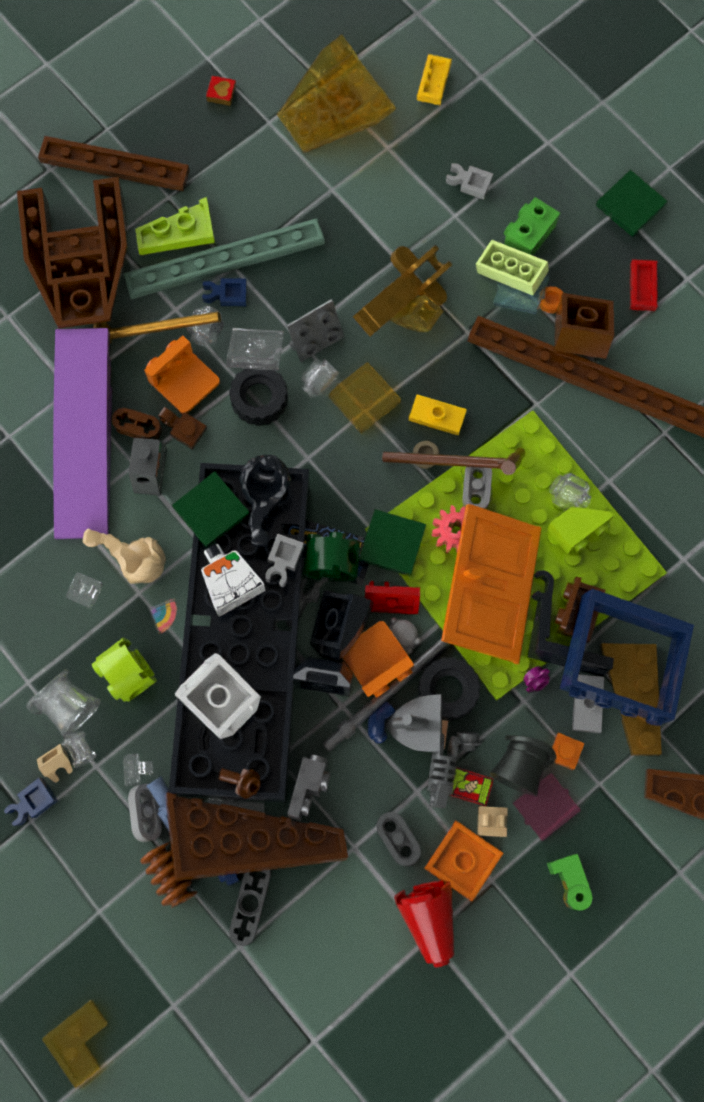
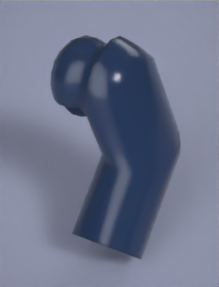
M387 701L368 718V735L377 744L386 741L385 721L396 712Z

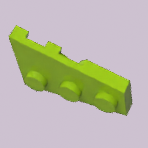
M207 197L200 199L199 204L191 208L185 206L178 209L179 213L171 217H160L136 228L139 254L145 255L215 243Z

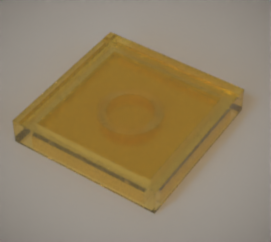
M368 362L328 392V397L360 433H363L401 403V398Z

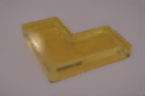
M92 1000L42 1038L75 1089L101 1069V1066L85 1043L105 1028L108 1022Z

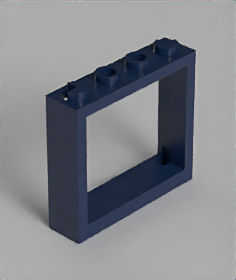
M591 589L581 596L560 689L569 692L568 695L573 698L593 700L596 706L619 709L622 715L643 717L651 725L662 726L664 723L673 721L676 716L694 625L607 593ZM593 610L671 638L657 708L577 681Z

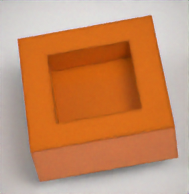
M557 733L552 745L557 755L554 763L570 770H575L585 743Z

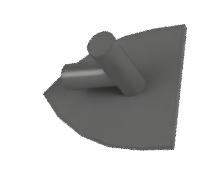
M442 695L422 696L405 703L391 716L385 727L397 741L408 748L424 752H441Z

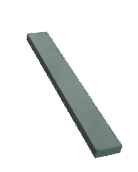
M316 218L126 272L123 275L130 298L135 299L325 244V239Z

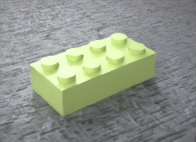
M494 240L490 241L476 263L478 274L530 295H534L549 271L548 261Z

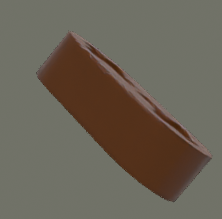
M120 408L112 415L114 428L123 435L157 440L161 435V425L158 419L152 415L128 408ZM128 416L129 421L134 424L125 423L124 426H121L119 419L124 420ZM150 424H153L155 430H150L148 434L143 427H140V425L149 427Z

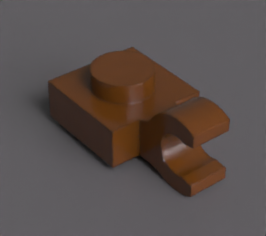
M164 407L158 415L163 424L172 428L170 436L192 450L207 430L205 424L185 412L179 418L171 410Z

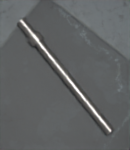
M441 639L438 640L414 662V666L410 668L413 672L411 675L400 682L397 678L388 685L389 690L377 698L374 697L348 721L345 719L337 726L338 730L322 743L324 748L330 752L345 738L349 739L356 733L355 729L451 644L443 642Z

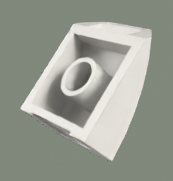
M216 653L205 660L175 693V696L220 739L232 736L257 711L261 698Z

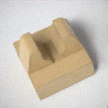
M61 744L37 759L39 770L44 777L47 776L53 782L60 781L56 774L58 768H65L69 774L73 771L67 752Z
M479 806L477 835L507 837V808Z

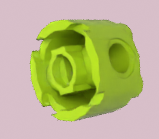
M125 637L96 657L92 667L100 677L104 676L110 685L107 686V689L116 700L121 698L124 702H130L154 684L157 679L152 677L155 675L153 670L137 648L134 651L128 648L132 643Z

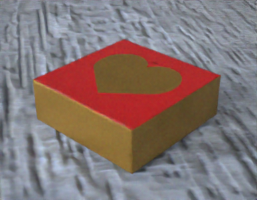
M212 76L206 95L207 101L231 106L236 88V80Z

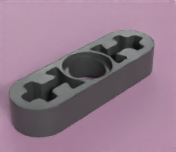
M262 870L266 877L265 879H259L257 888H263L262 894L254 890H245L247 884L253 886L254 877L250 876V872L244 873L229 929L230 939L236 945H249L256 937L271 879V870ZM250 894L255 895L259 901L258 908L253 912L245 911L242 906L244 897ZM239 912L244 916L256 917L254 923L248 920L247 930L251 931L250 937H244L243 941L238 940L239 935L235 933L236 928L242 927L244 920L238 919Z

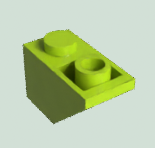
M571 507L553 520L547 531L567 555L573 550L578 553L590 543L588 541L589 538L595 534L599 537L611 527L609 523L614 515L610 511Z

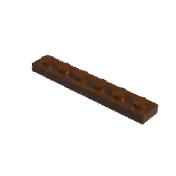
M44 136L38 155L40 163L109 177H118L119 179L183 192L190 172L188 164Z

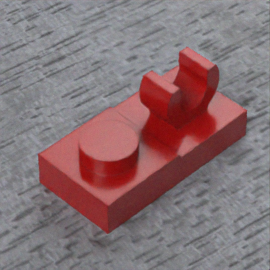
M370 581L369 585H365V598L374 602L371 612L419 613L420 588L390 587L389 582H385L384 586H374V581Z

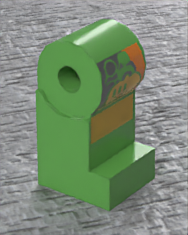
M578 854L547 863L550 874L559 873L565 890L563 895L565 904L570 909L578 911L589 908L593 899Z

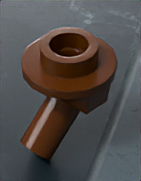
M223 768L220 771L218 779L237 785L235 793L242 798H250L260 788V775L254 770L243 769L241 774Z

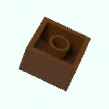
M562 293L555 315L554 350L606 359L614 338L613 301Z

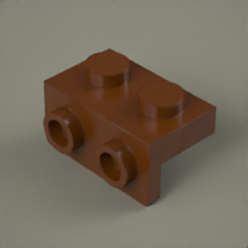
M577 576L572 583H567L563 598L567 599L565 608H559L555 619V624L559 625L557 633L572 638L581 596L591 589L604 593L606 591L581 582L582 578ZM594 610L586 643H589L599 614V612Z

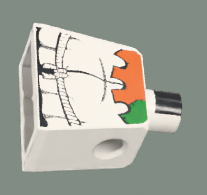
M215 544L204 551L210 564L203 567L201 571L219 617L265 591L262 580L236 550L224 555L219 544Z

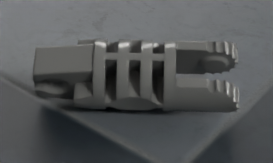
M442 734L441 752H432L427 790L430 791L429 806L446 808L448 795H452L460 737H451L447 756H443L445 738L444 734Z

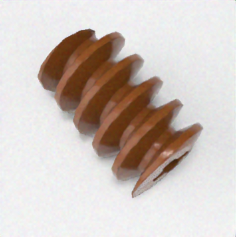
M168 842L145 854L140 862L143 865L151 864L145 872L147 875L156 874L151 880V884H161L156 894L158 896L167 895L161 904L162 906L172 905L171 908L194 897L198 892L197 890L187 891V888L193 883L192 880L175 881L174 865L171 859L172 850L166 849L171 843Z

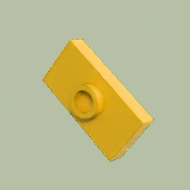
M428 54L417 94L418 101L441 105L452 59Z
M417 394L409 421L459 436L467 409Z

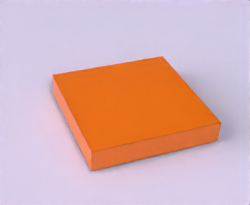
M455 821L424 869L439 880H443L445 884L449 881L452 889L473 902L504 853L458 821Z

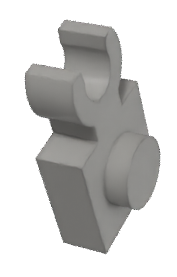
M452 163L450 171L456 173L457 176L447 174L446 183L453 186L460 184L461 192L484 200L493 179V174L470 166L468 171H465L459 164Z
M277 534L268 557V562L274 564V566L267 570L265 575L266 582H270L274 574H279L282 577L279 583L280 587L286 585V570L295 571L304 548L303 542Z

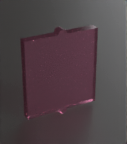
M552 773L540 781L538 796L524 794L513 803L525 819V825H530L541 841L581 811L568 795L569 790L564 789Z

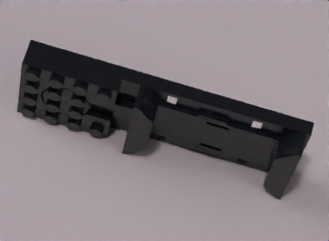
M200 463L198 484L213 472H216L251 514L252 506L242 492V486L239 482L241 469L245 465ZM288 468L291 484L287 492L282 496L280 503L274 506L269 513V517L264 520L261 526L268 533V543L262 547L251 545V528L248 525L249 515L211 545L219 544L224 555L236 550L262 580L265 587L263 593L220 617L214 608L201 571L203 567L210 564L204 554V551L208 548L193 534L179 687L205 660L216 653L261 698L257 711L232 736L222 739L217 737L179 699L177 700L169 793H174L176 796L286 803L294 704L293 675L297 667L296 650L304 548L295 571L286 570L287 583L284 587L279 585L282 578L281 575L274 574L270 582H266L265 575L267 570L274 566V564L268 562V557L277 534L303 543L305 542L308 494H310L309 469ZM284 525H299V535L283 534ZM193 616H211L210 626L193 625ZM276 620L292 621L291 631L275 630ZM221 769L241 774L243 769L258 772L260 775L259 790L250 798L240 797L235 793L237 785L218 779Z

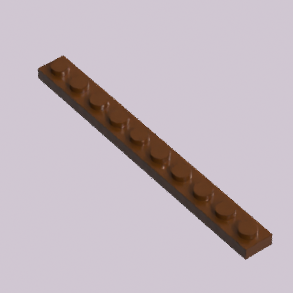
M481 316L477 317L468 336V342L704 438L703 406L575 354L555 351V346Z

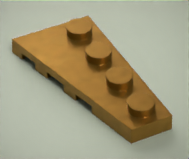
M601 643L602 655L614 658L613 669L607 672L609 679H611L614 693L657 708L659 700L657 645ZM621 714V721L631 755H662L660 726L651 725L646 722L645 718L640 716L628 717Z

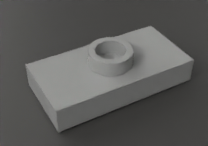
M578 675L577 681L604 690V677ZM574 698L572 731L601 733L603 708L596 706L593 700Z

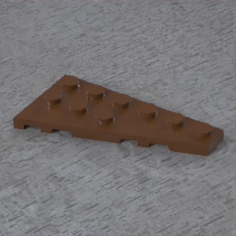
M169 792L165 794L175 881L345 861L348 858L343 829L311 822L309 824L297 822L283 816L278 818L265 815L264 812L226 804L217 805L202 802V799L193 797L192 799L183 798Z

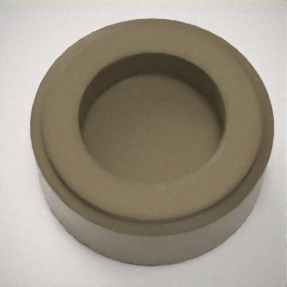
M421 441L416 444L413 453L439 455V450L434 443ZM416 464L418 467L423 468V469H428V468H431V467L434 466V465Z

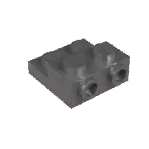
M311 755L310 759L303 757L288 810L289 818L301 822L302 816L308 817L312 800L308 794L320 797L321 791H327L331 776L330 772L327 771L328 759L317 755Z

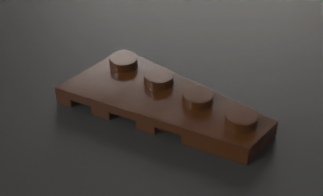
M646 769L644 798L704 820V775Z

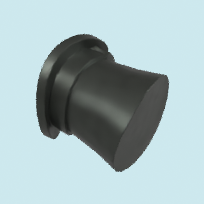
M506 735L504 740H510L507 746L508 749L490 772V775L514 790L538 796L543 770L548 768L549 764H554L557 758L556 752L550 745L541 740L518 735Z

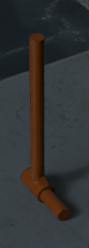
M517 448L507 458L383 452L382 460L383 462L496 468L501 469L506 475H511L520 466L526 452L523 448Z

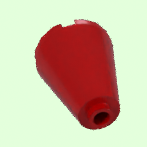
M439 880L413 886L414 890L407 895L405 890L400 891L394 896L395 903L426 963L433 964V967H442L449 964L450 958L454 956L451 883L447 881L444 885V881Z

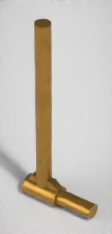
M218 311L119 328H111L107 322L94 323L93 328H108L110 332V345L112 339L221 322V314Z

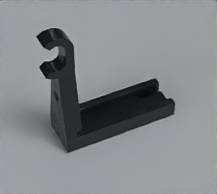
M540 570L534 576L536 579H542L545 582L544 593L538 590L531 596L538 602L528 658L565 667L569 646L546 640L550 637L554 578L549 572ZM584 651L580 671L603 676L613 669L614 658Z

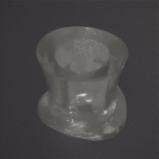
M67 668L44 686L27 703V709L31 713L47 715L64 739H67L93 715L101 702L99 698L73 685L72 681L67 678L70 672Z

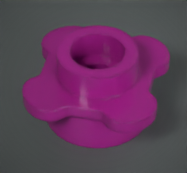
M537 666L526 673L523 681L528 687L526 689L528 693L534 690L538 692L548 685V680L550 679L548 675L549 669L543 670L541 666Z

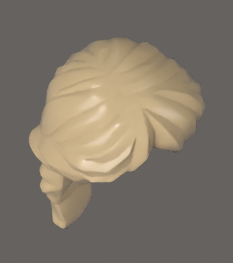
M89 528L85 530L83 543L88 547L104 544L109 549L110 554L117 559L124 578L130 584L151 583L163 573L166 556L158 544V540L146 537L127 544L120 542L118 538L111 534L99 533Z

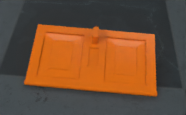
M472 504L466 505L441 641L510 661L514 664L520 663L542 529L540 526H535Z

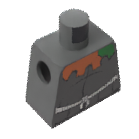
M134 438L129 466V477L134 493L161 496L167 447L162 441ZM144 477V478L149 479L150 481H141V480H142V478Z

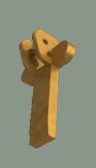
M437 245L432 247L420 259L405 246L398 247L391 254L392 264L402 275L353 316L370 337L418 295L429 307L434 309L439 308L446 302L447 294L436 279L453 264L450 261L442 264L437 260L436 252L439 250ZM428 260L437 272L426 282L422 283L414 271Z

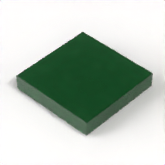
M629 170L597 200L595 206L633 237L666 206L668 201L632 170Z
M213 472L171 505L206 548L250 515L246 507L216 472Z
M374 509L359 561L411 577L426 524Z

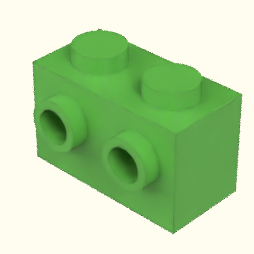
M534 197L530 204L525 203L519 211L517 221L515 223L510 222L505 229L504 235L506 238L504 245L534 256L557 226L560 212Z

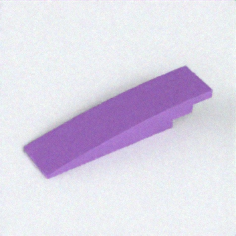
M108 328L55 329L53 418L55 539H83L84 532L88 528L99 533L109 534L112 387L110 385L111 360L109 357L110 332Z

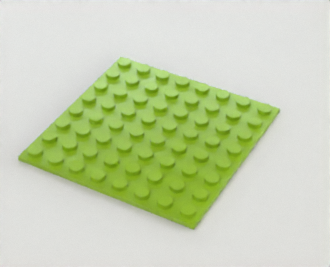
M532 410L469 456L507 458L517 448L525 450L526 454L520 466L513 474L506 475L501 469L491 468V493L489 505L486 509L542 528L534 574L537 571L545 570L554 578L550 637L546 640L570 646L571 638L558 634L559 625L555 624L559 608H565L567 599L563 598V594L568 582L572 583L577 576L582 578L581 582L604 589L606 590L605 593L631 601L667 574V572ZM453 466L388 512L426 524L411 577L398 574L408 587L420 588L421 604L442 631L457 552L456 548H451V551L446 553L445 544L440 547L436 546L437 540L440 537L432 536V530L437 528L433 525V520L436 518L440 519V510H444L449 514L451 505L455 507L456 512H460V509L463 507L462 497L466 467ZM479 472L473 473V476L477 479L483 477ZM477 497L471 499V502L474 504L481 502ZM571 507L610 511L614 515L609 523L611 527L598 537L595 534L589 538L588 541L590 543L578 553L573 550L567 555L547 531L550 523ZM455 526L451 532L457 534L460 528ZM535 576L533 578L531 596L538 590L544 593L545 582L542 579H536ZM531 596L519 664L454 645L468 665L474 669L475 674L478 675V678L496 701L520 684L526 673L537 666L542 667L547 663L528 658L538 602ZM599 612L595 627L609 616Z

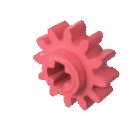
M451 505L449 514L444 510H440V519L436 518L433 520V525L437 528L432 530V536L440 537L437 540L436 546L440 547L445 544L446 553H449L451 548H456V552L458 551L465 513L464 506L460 509V512H456L455 507ZM455 526L460 528L457 534L451 532Z

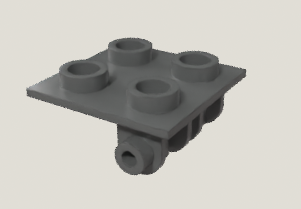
M332 299L287 325L292 339L289 345L293 351L297 352L300 362L305 361L344 337Z

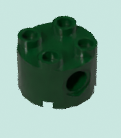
M331 532L329 537H323L319 534H308L304 575L316 580L326 577L329 582L354 581L358 576L360 541L346 539V534L341 532Z

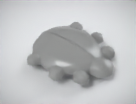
M392 618L389 628L405 652L410 655L412 647L415 644L419 645L421 643L417 629L413 623L407 620Z

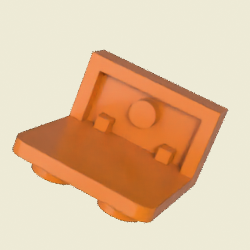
M184 336L170 342L166 347V351L159 357L151 359L146 369H144L149 383L181 414H184V412L189 413L220 384L219 377L193 353L190 342Z
M379 621L360 634L355 644L343 657L362 685V689L367 697L372 694L376 698L390 689L387 685L395 678L400 682L413 673L410 668L414 666V663L384 621Z

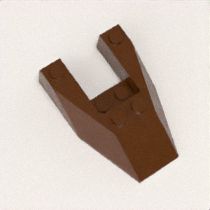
M118 177L93 180L98 226L52 232L49 203L43 188L17 191L24 261L58 329L111 321L128 248L124 195Z

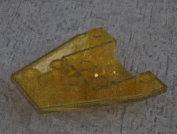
M341 34L322 49L277 113V116L305 153L377 125L395 111L396 107L383 89L379 87Z

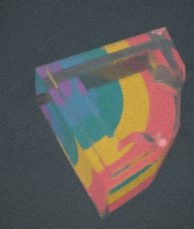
M175 598L149 608L159 634L168 630L175 621L177 614Z

